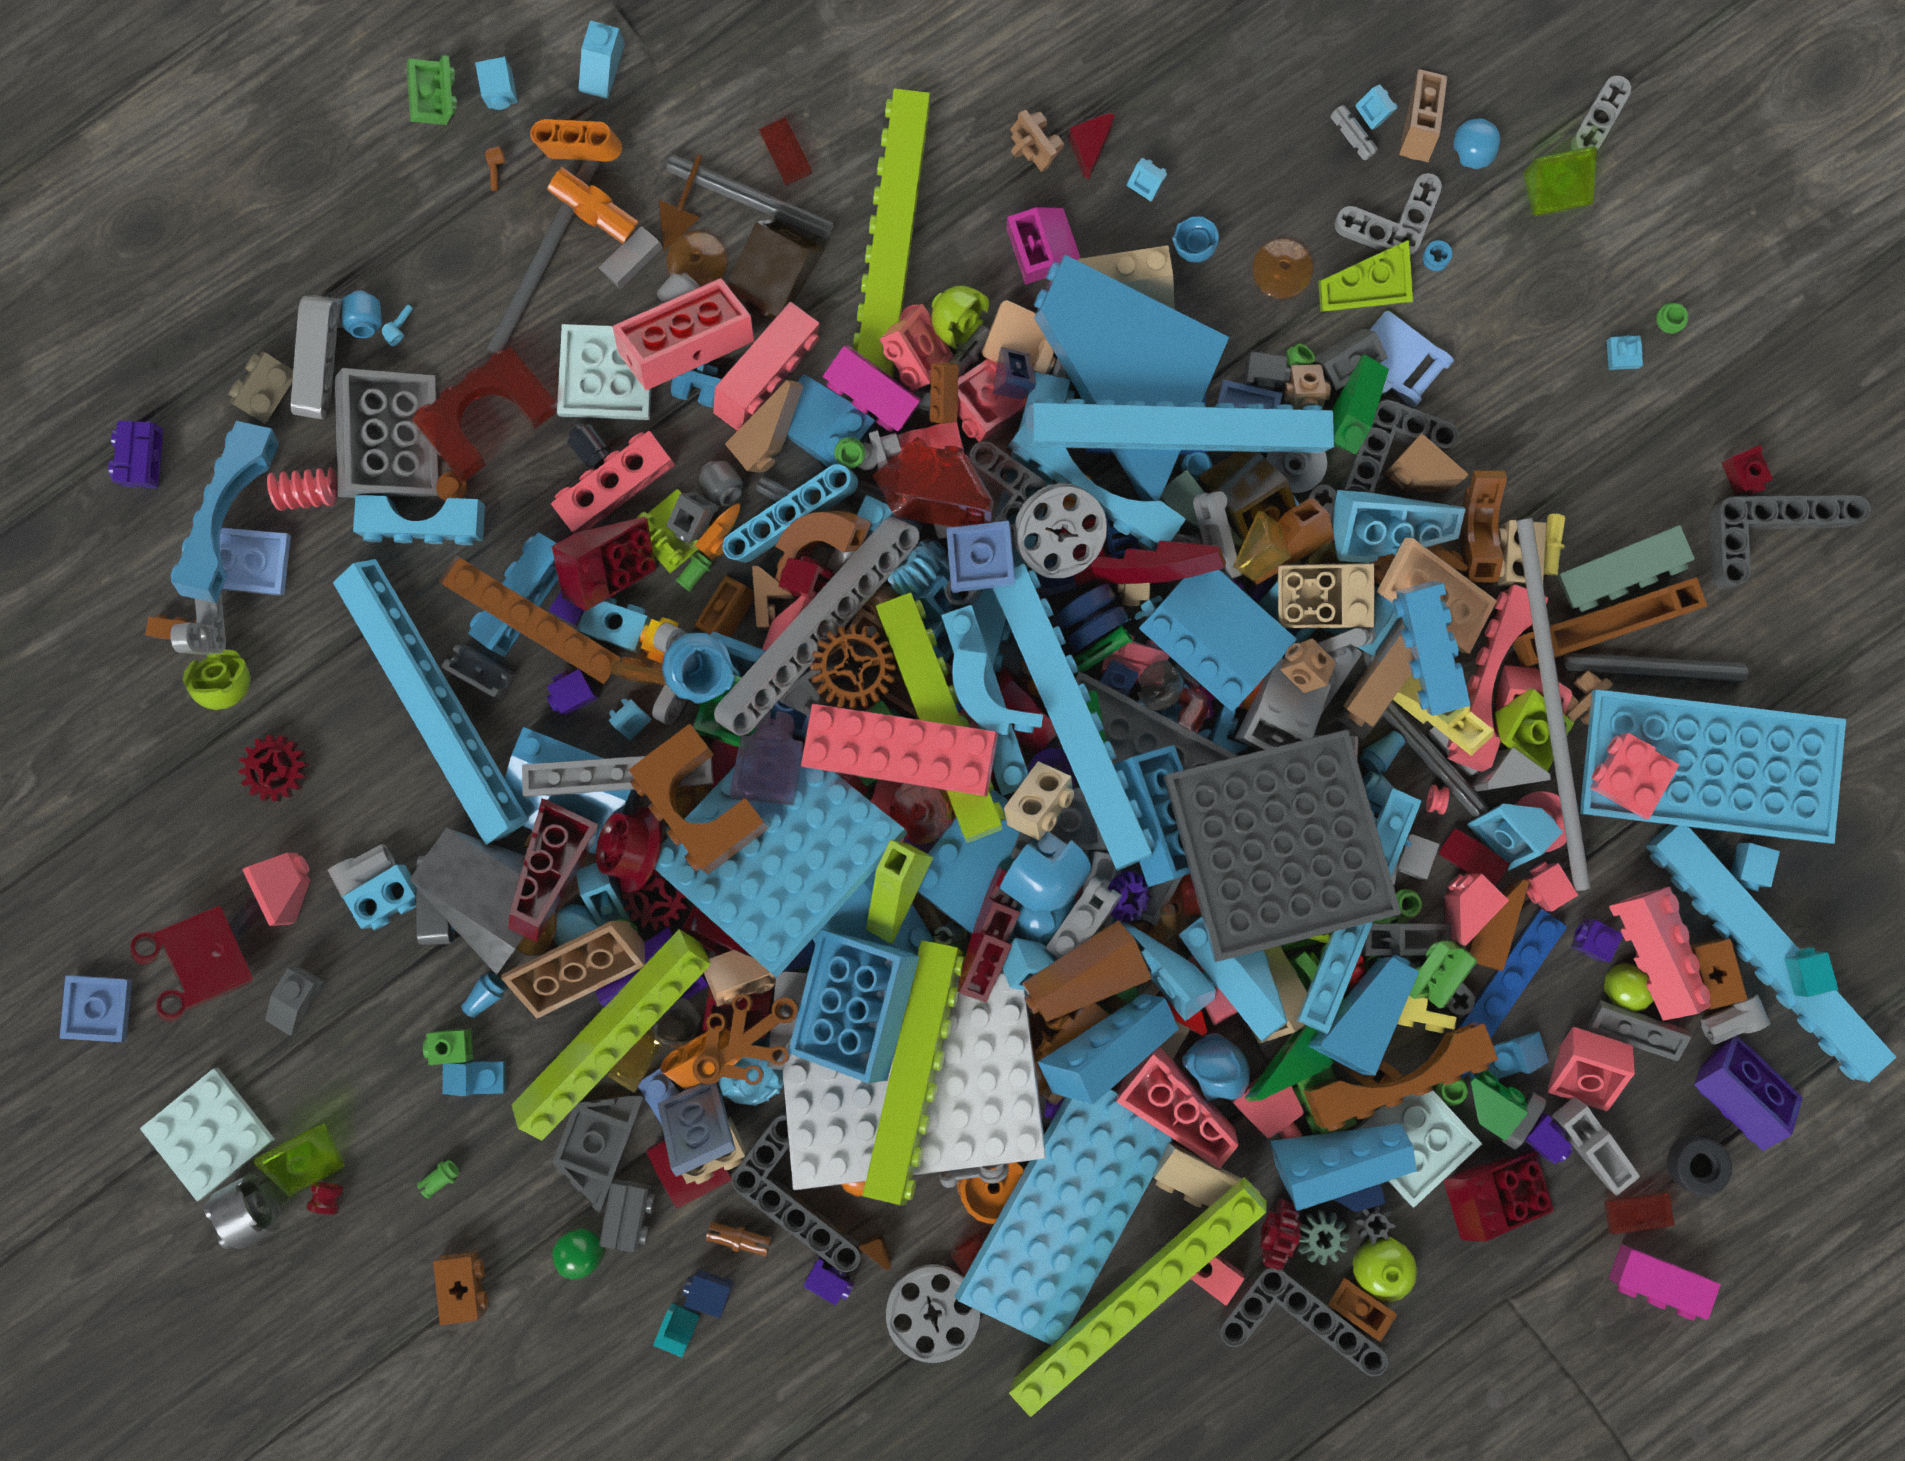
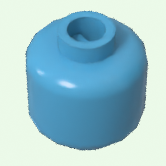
M354 291L342 299L341 323L348 333L356 338H369L380 330L382 326L381 306L375 296L365 291Z

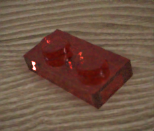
M786 117L759 129L762 140L785 186L812 174V169Z
M1666 1192L1604 1201L1608 1231L1611 1234L1675 1226L1670 1194Z

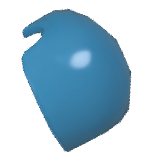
M1483 118L1468 120L1458 127L1453 147L1457 151L1460 163L1463 166L1479 169L1487 167L1496 159L1501 138L1497 127L1493 123Z
M1190 217L1177 225L1174 237H1172L1173 245L1180 257L1188 262L1200 263L1208 260L1217 250L1219 231L1212 221L1204 217Z

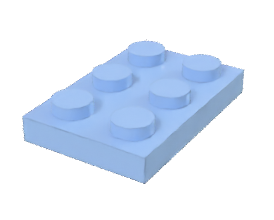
M221 528L220 554L227 574L222 590L284 596L291 535L287 533Z

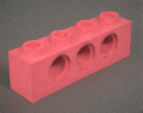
M650 431L645 434L643 432L636 434L629 440V446L621 452L618 450L612 452L604 459L605 463L596 470L590 469L579 478V483L572 488L566 487L555 495L556 500L551 505L573 534L591 529L675 466ZM637 457L643 459V465L640 469H629V463L632 459ZM618 476L619 481L614 488H605V481L608 477ZM585 494H593V503L587 507H582L580 505L581 498Z

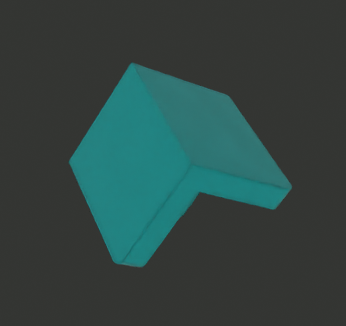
M671 1303L653 1346L683 1357L700 1315Z

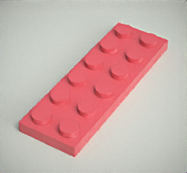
M812 704L801 766L987 797L998 733L995 731Z

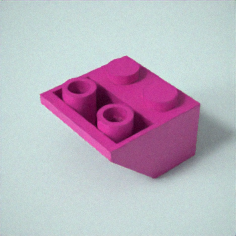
M1036 207L1007 217L1006 230L1025 285L1046 278L1054 261L1059 263L1064 255L1077 261L1081 259L1063 208Z

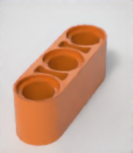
M544 119L536 122L530 131L532 141L548 158L608 162L617 159L622 151L620 139L603 122Z
M726 1028L720 1032L718 1053L729 1044L730 1031ZM708 1031L671 1051L661 1064V1072L685 1090L700 1084L693 1074L692 1067L697 1056L705 1052ZM735 1056L726 1064L733 1066L736 1063H738V1061L742 1057ZM707 1062L704 1066L705 1072L707 1074L714 1072V1064Z

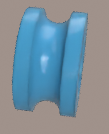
M1436 240L1431 242L1423 254L1425 266L1432 271L1443 270L1452 258V249L1444 241ZM1435 250H1440L1441 256L1445 257V260L1441 258L1439 262L1434 261V255L1430 254V252L1434 254Z

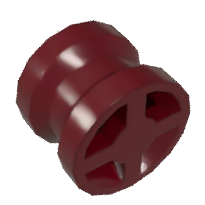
M313 1182L310 1189L313 1193L312 1199L307 1202L306 1209L319 1214H338L339 1205L337 1201L338 1197L343 1194L344 1188L333 1183Z

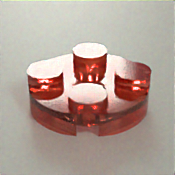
M904 784L896 791L894 795L896 798L893 806H890L889 815L907 832L903 839H908L915 844L932 843L941 838L946 830L952 826V807L949 797L944 790ZM919 803L926 809L924 820L922 817L917 818L915 812L919 810Z

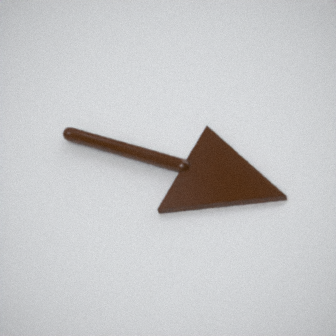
M701 154L696 156L678 206L675 207L658 199L663 251L700 219V217L683 210L700 166L703 157Z

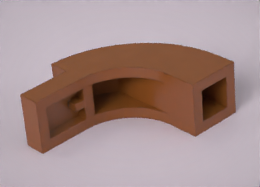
M1474 471L1470 488L1465 489L1463 500L1465 513L1461 525L1462 558L1464 559L1463 563L1469 567L1465 571V575L1471 582H1498L1504 556L1499 542L1498 520L1507 481L1505 471Z
M845 511L817 512L798 518L785 529L775 546L785 552L778 562L775 580L777 582L780 581L781 571L785 567L788 557L800 560L801 556L810 558L813 550L821 542H826L844 553L857 551L865 540L871 522L856 514Z

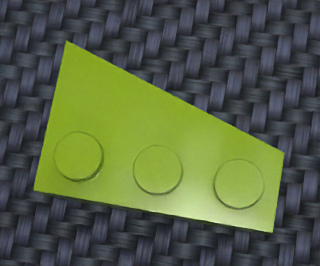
M1409 240L1318 281L1320 312L1413 302Z

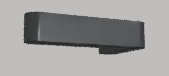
M1391 400L1381 401L1378 404L1369 433L1357 454L1353 456L1341 490L1373 493L1393 439L1410 445L1422 433L1446 453L1457 443L1459 439L1458 429L1448 421ZM1378 412H1387L1390 415L1391 422H1382L1379 419ZM1407 422L1417 424L1419 433H1411L1407 428ZM1437 432L1443 433L1447 437L1448 442L1446 445L1440 444L1436 440ZM1368 439L1377 440L1381 447L1380 451L1370 449ZM1357 467L1367 468L1370 472V479H1362L1357 473Z
M979 442L970 451V459L974 471L1011 497L994 522L1008 521L1012 514L1019 512L1022 505L1028 499L1027 493L1030 490L1042 489L1047 486L1042 478L989 442ZM982 454L993 456L989 464L981 465L977 462ZM1008 471H1014L1018 474L1017 479L1011 483L1002 480V476ZM1046 503L1036 505L1033 511L1035 518H1038L1047 507ZM1011 524L1012 547L1014 551L1016 548L1013 537L1014 525ZM951 579L945 587V594L950 605L957 610L973 605L984 591V589L970 590L965 599L955 600L952 598Z
M1857 495L1727 498L1712 506L1709 512L1712 581L1720 589H1730L1748 580L1751 572L1749 529L1847 528L1861 523L1869 517L1871 511L1870 504L1867 499ZM1786 506L1793 512L1792 519L1785 512ZM1816 506L1822 509L1823 518L1817 515ZM1847 506L1853 510V518L1848 515ZM1724 507L1731 510L1732 520L1725 516ZM1755 507L1761 509L1763 513L1762 519L1756 516ZM1726 537L1733 541V550L1726 546ZM1727 567L1733 569L1735 573L1734 580L1727 576Z
M786 1112L780 1113L732 1176L733 1188L836 1269L842 1272L853 1271L861 1259L862 1251L858 1248L859 1243L769 1174L789 1147V1137L780 1134L777 1129L779 1121L787 1120ZM764 1145L770 1146L774 1150V1158L769 1161L763 1160L758 1153L759 1147ZM743 1171L752 1172L755 1176V1184L751 1186L744 1185L740 1181V1173ZM768 1190L776 1191L780 1195V1202L776 1205L767 1203L764 1193ZM794 1209L801 1210L805 1215V1221L800 1224L793 1223L789 1218V1212ZM817 1229L827 1230L830 1234V1240L825 1243L818 1242L814 1238V1231ZM843 1248H850L854 1251L856 1257L853 1261L845 1262L840 1259L838 1252Z
M1261 1263L1255 1269L1217 1320L1216 1328L1224 1343L1230 1347H1239L1249 1339L1274 1304L1277 1303L1365 1374L1376 1377L1382 1375L1388 1367L1386 1354L1374 1341L1283 1269L1276 1270L1266 1267L1264 1263ZM1270 1272H1276L1278 1274L1277 1282L1271 1286L1264 1285L1265 1275ZM1295 1292L1303 1294V1299L1298 1305H1289L1288 1302L1291 1294ZM1252 1297L1258 1298L1259 1305L1255 1310L1247 1311L1244 1309L1246 1300ZM1320 1312H1326L1328 1314L1326 1322L1322 1325H1315V1315ZM1230 1323L1240 1324V1330L1236 1335L1228 1336L1225 1334V1329ZM1345 1332H1351V1342L1346 1345H1340V1335ZM1377 1352V1359L1373 1364H1364V1358L1368 1353Z

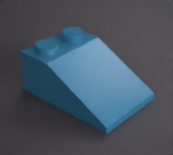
M805 374L799 379L798 382L803 386V390L786 437L825 466L830 467L838 464L834 456L836 444L846 437H853L861 443H866L869 439V433L876 430L875 420L858 410L848 400Z

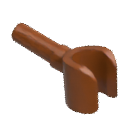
M500 146L489 148L485 152L490 171L491 191H498L497 165L506 163L504 152Z

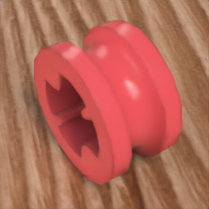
M1431 785L1426 801L1427 812H1433V810H1437L1438 814L1446 812L1449 801V788L1443 787L1440 790L1437 785Z

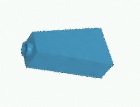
M1397 955L1378 958L1340 1004L1329 1033L1325 1034L1318 1031L1310 1040L1308 1046L1361 1075H1376L1419 971L1410 967V962L1407 959Z

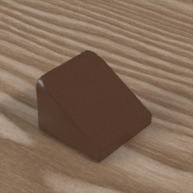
M880 1233L859 1242L858 1248L885 1270L891 1269L892 1258L883 1234L881 1235Z

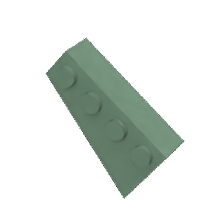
M1679 525L1558 575V579L1571 609L1579 607L1580 611L1583 612L1598 606L1597 599L1609 595L1610 599L1613 600L1629 593L1627 590L1629 586L1639 583L1642 588L1659 581L1657 575L1669 571L1672 576L1689 569L1687 563L1695 560Z

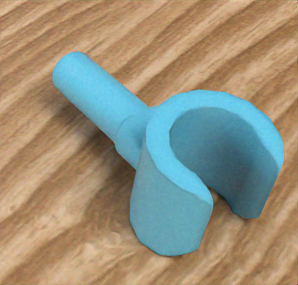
M406 305L393 323L389 322L382 328L384 339L393 347L398 345L404 338V334L399 328L413 311L410 305Z

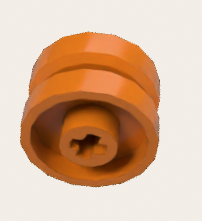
M1019 1162L1008 1163L1009 1172L1007 1176L990 1188L988 1186L989 1183L984 1182L980 1177L959 1180L957 1191L969 1214L978 1221L995 1224L1024 1172Z

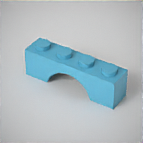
M355 495L353 532L362 536L363 540L368 542H382L383 537L394 538V542L413 543V539H424V542L428 544H443V540H455V544L473 545L474 541H483L485 504L478 499L447 498L442 509L433 517L423 521H409L400 515L395 502L387 496Z

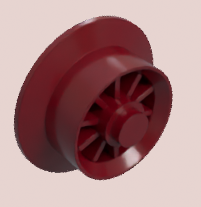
M648 807L638 809L631 816L623 813L613 814L605 822L597 841L596 864L598 870L603 874L615 876L618 887L627 893L636 892L645 885L656 866L661 849V821L657 820Z

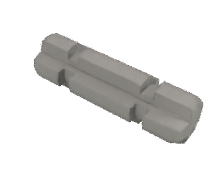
M1342 105L1333 111L1331 119L1337 126L1340 125L1342 127L1340 130L1351 145L1359 149L1357 153L1361 158L1367 160L1376 153L1377 146L1372 140H1367V133L1354 117L1350 118V111L1346 106Z

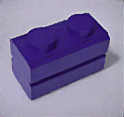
M117 421V429H114L111 434V442L115 448L114 459L110 460L108 466L112 482L124 487L158 488L164 430L162 427L151 422Z

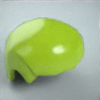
M1624 962L1614 966L1606 974L1604 992L1609 996L1614 1005L1639 1012L1645 1010L1654 1001L1646 985L1649 976L1641 969H1638L1637 965Z

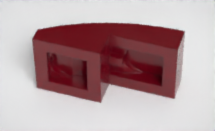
M1454 828L1438 853L1440 857L1462 869L1467 874H1482L1495 887H1497L1511 865L1502 857Z

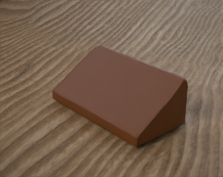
M725 575L694 624V627L708 635L713 631L731 638L755 600L754 591Z

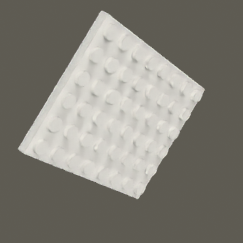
M1003 969L1000 971L987 1003L959 993L956 1006L950 1009L948 1020L952 1021L951 1032L948 1039L943 1040L941 1051L945 1052L944 1063L941 1071H936L934 1083L938 1085L935 1101L933 1103L929 1102L927 1115L930 1116V1125L927 1134H922L920 1148H923V1157L920 1166L915 1167L913 1175L1047 1159L1028 1005L1024 1000L1026 990L1010 988ZM961 976L957 977L955 988H958ZM790 1055L788 1062L782 1070L793 1190L866 1181L892 1065L887 1081L866 1083L795 1055Z

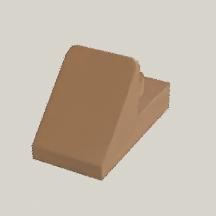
M752 566L756 626L759 631H767L770 629L771 622L776 618L775 603L770 604V600L794 597L791 593L778 587L779 582L762 568Z

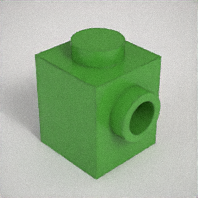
M471 1028L434 1031L426 1034L427 1039L423 1041V1054L425 1058H428V1065L467 1062L474 1059Z

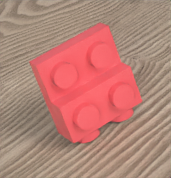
M923 304L914 307L901 322L892 325L879 339L883 344L885 356L894 362L899 370L901 382L909 386L911 391L931 383V363L948 362L953 356L948 345L935 333L931 317Z
M990 359L985 360L958 378L957 416L963 422L962 428L965 434L970 438L975 437L979 442L999 430L1006 421L1024 410L1027 402L1026 397L1019 400L993 394L997 363Z
M1623 733L1619 736L1616 735L1607 747L1609 755L1604 764L1600 763L1595 768L1591 777L1594 781L1590 788L1643 819H1650L1679 764L1655 751V747L1630 733Z

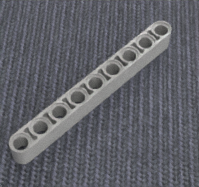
M894 517L885 519L720 701L714 712L716 722L736 735L743 736L748 734L815 660L812 657V652L823 651L818 647V641L822 640L829 644L830 642L826 636L827 632L831 631L836 636L838 634V627L843 626L844 628L916 547L919 541L918 529Z

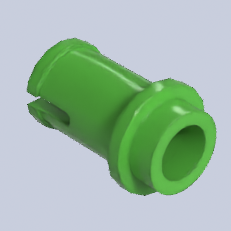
M699 552L695 556H690L692 560L675 580L689 592L692 591V588L706 571H711L709 567L712 562Z
M441 1161L438 1163L436 1170L417 1183L418 1189L425 1187L421 1191L424 1197L430 1199L448 1183L453 1184L456 1181L459 1170L452 1161Z

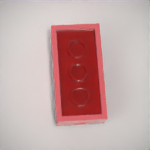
M722 278L612 326L618 353L645 390H649L754 342L751 315Z

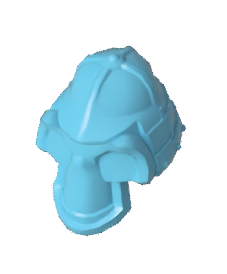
M770 1034L751 1045L769 1048ZM742 1057L733 1066L747 1068L751 1065L760 1066L764 1071L763 1080L759 1084L750 1085L745 1080L722 1077L718 1081L722 1096L727 1097L734 1103L756 1106L762 1102H768L771 1097L780 1093L784 1085L783 1070L767 1067V1060ZM751 1069L748 1077L751 1081H756L759 1073L756 1069Z

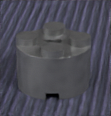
M248 1174L213 1193L210 1201L204 1204L205 1215L208 1219L212 1220L218 1233V1242L225 1249L231 1247L244 1249L277 1231L280 1227L281 1222L276 1224V1217L281 1214L277 1197L266 1182L260 1185L255 1180L258 1178L255 1174Z

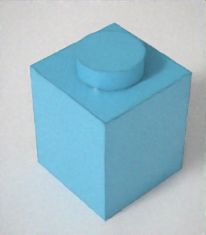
M505 57L475 62L481 96L489 109L502 110L508 108L511 104L518 103L512 69Z
M1739 843L1736 847L1730 873L1746 890L1758 892L1759 887H1771L1780 851L1752 843Z

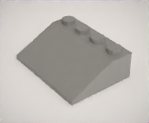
M342 368L335 376L338 497L355 498V495L387 496L388 498L437 496L438 461L435 375Z

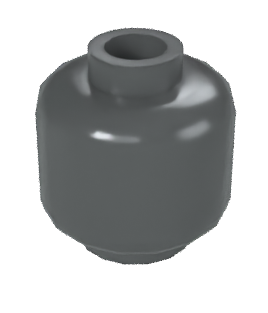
M710 461L701 469L698 486L711 502L716 505L729 506L740 498L743 480L729 462Z

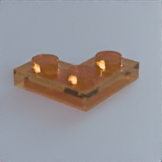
M623 657L622 662L613 660L611 673L620 679L649 685L654 683L667 686L662 672V664L653 663V667L649 668L646 667V664L641 663V660Z

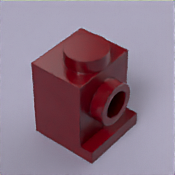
M1761 445L1721 462L1735 496L1746 491L1748 496L1757 494L1767 489L1765 483L1773 480L1761 454V451H1763Z

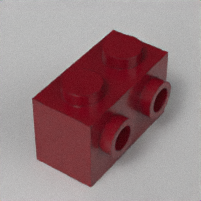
M801 556L800 560L788 557L785 567L781 571L778 587L798 598L805 596L813 600L834 576V570L818 565L819 562L806 556Z

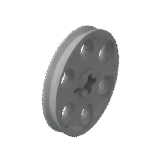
M1067 483L1049 485L1032 494L1020 508L1014 524V544L1020 558L1038 574L1049 578L1070 577L1086 569L1099 555L1106 538V517L1100 503L1084 489ZM1070 493L1076 494V504L1070 509H1064L1063 499ZM1046 503L1048 510L1045 516L1035 518L1033 511L1036 505ZM1089 514H1094L1096 517L1095 525L1090 529H1083V519ZM1063 526V527H1064L1066 530H1068L1071 534L1065 532V533H1060V534L1057 536V535H1056L1053 531H1051L1049 528L1055 530V529H1061V527ZM1030 533H1037V544L1032 548H1026L1024 546L1025 537ZM1078 544H1085V555L1079 559H1074L1073 549ZM1056 553L1058 556L1056 565L1051 568H1045V557L1048 554Z
M928 1264L908 1271L895 1283L887 1301L886 1323L894 1343L909 1357L927 1363L944 1362L961 1354L973 1341L979 1327L980 1311L971 1307L968 1312L960 1313L954 1307L956 1300L954 1295L964 1279L961 1273L944 1265ZM944 1274L949 1278L950 1284L946 1290L938 1291L932 1286L931 1281L935 1275ZM910 1282L915 1283L920 1290L919 1295L911 1300L905 1298L901 1291L902 1287ZM927 1296H930L932 1306L934 1305L935 1310L941 1309L942 1311L938 1314V1331L930 1316L925 1317L924 1315L928 1313L929 1307ZM899 1314H907L911 1318L912 1324L907 1330H899L894 1325V1318ZM953 1327L962 1329L965 1335L963 1341L958 1344L949 1342L946 1337L948 1330ZM929 1336L933 1339L935 1345L930 1352L924 1353L919 1351L916 1342L920 1337Z

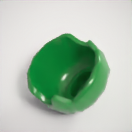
M583 1228L568 1232L559 1238L552 1250L553 1265L558 1273L564 1278L577 1280L587 1277L596 1271L604 1257L603 1247L599 1246L600 1239L595 1233Z

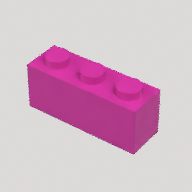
M849 345L842 347L823 375L828 380L827 387L838 395L846 393L854 399L851 403L853 406L865 414L868 411L879 417L876 422L890 432L893 429L896 431L902 430L923 400Z
M1623 1244L1620 1245L1608 1278L1618 1285L1617 1291L1636 1298L1637 1293L1647 1296L1646 1302L1664 1310L1667 1305L1677 1308L1676 1314L1695 1321L1696 1316L1705 1320L1709 1319L1721 1284L1705 1276Z

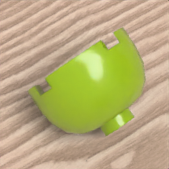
M954 286L944 293H939L932 302L931 320L935 333L950 347L957 349L956 344L965 343L978 326L983 324L984 321L979 319L982 310L986 313L988 312L989 299L987 296L969 286Z
M224 649L221 654L207 655L208 658L203 659L199 663L195 659L184 671L182 680L193 700L207 709L220 710L232 707L244 699L249 691L251 680L249 670L244 659L234 650Z
M1383 1237L1377 1238L1375 1244H1372L1368 1239L1358 1247L1353 1257V1276L1356 1284L1378 1301L1394 1302L1403 1299L1411 1292L1417 1280V1266L1414 1256L1403 1243L1392 1237H1388V1240Z

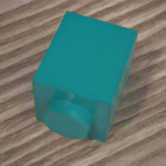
M1814 947L1796 950L1794 951L1796 956L1784 959L1795 996L1811 997L1838 990L1828 952L1815 951Z

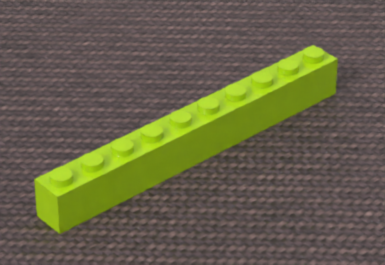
M895 88L893 99H887L885 117L890 118L889 128H883L881 146L886 147L885 157H879L877 175L882 176L881 186H875L873 204L878 205L877 215H871L869 234H874L873 244H867L865 263H870L869 273L863 274L861 292H865L866 295L865 302L859 303L857 321L862 322L860 333L855 332L853 349L855 351H858L859 354L892 378L895 364L885 356L883 344L879 339L892 325L901 322L930 110V93Z
M1243 1177L1069 1329L1060 1339L1013 1378L1009 1391L1012 1398L1030 1417L1033 1416L1266 1213V1200Z

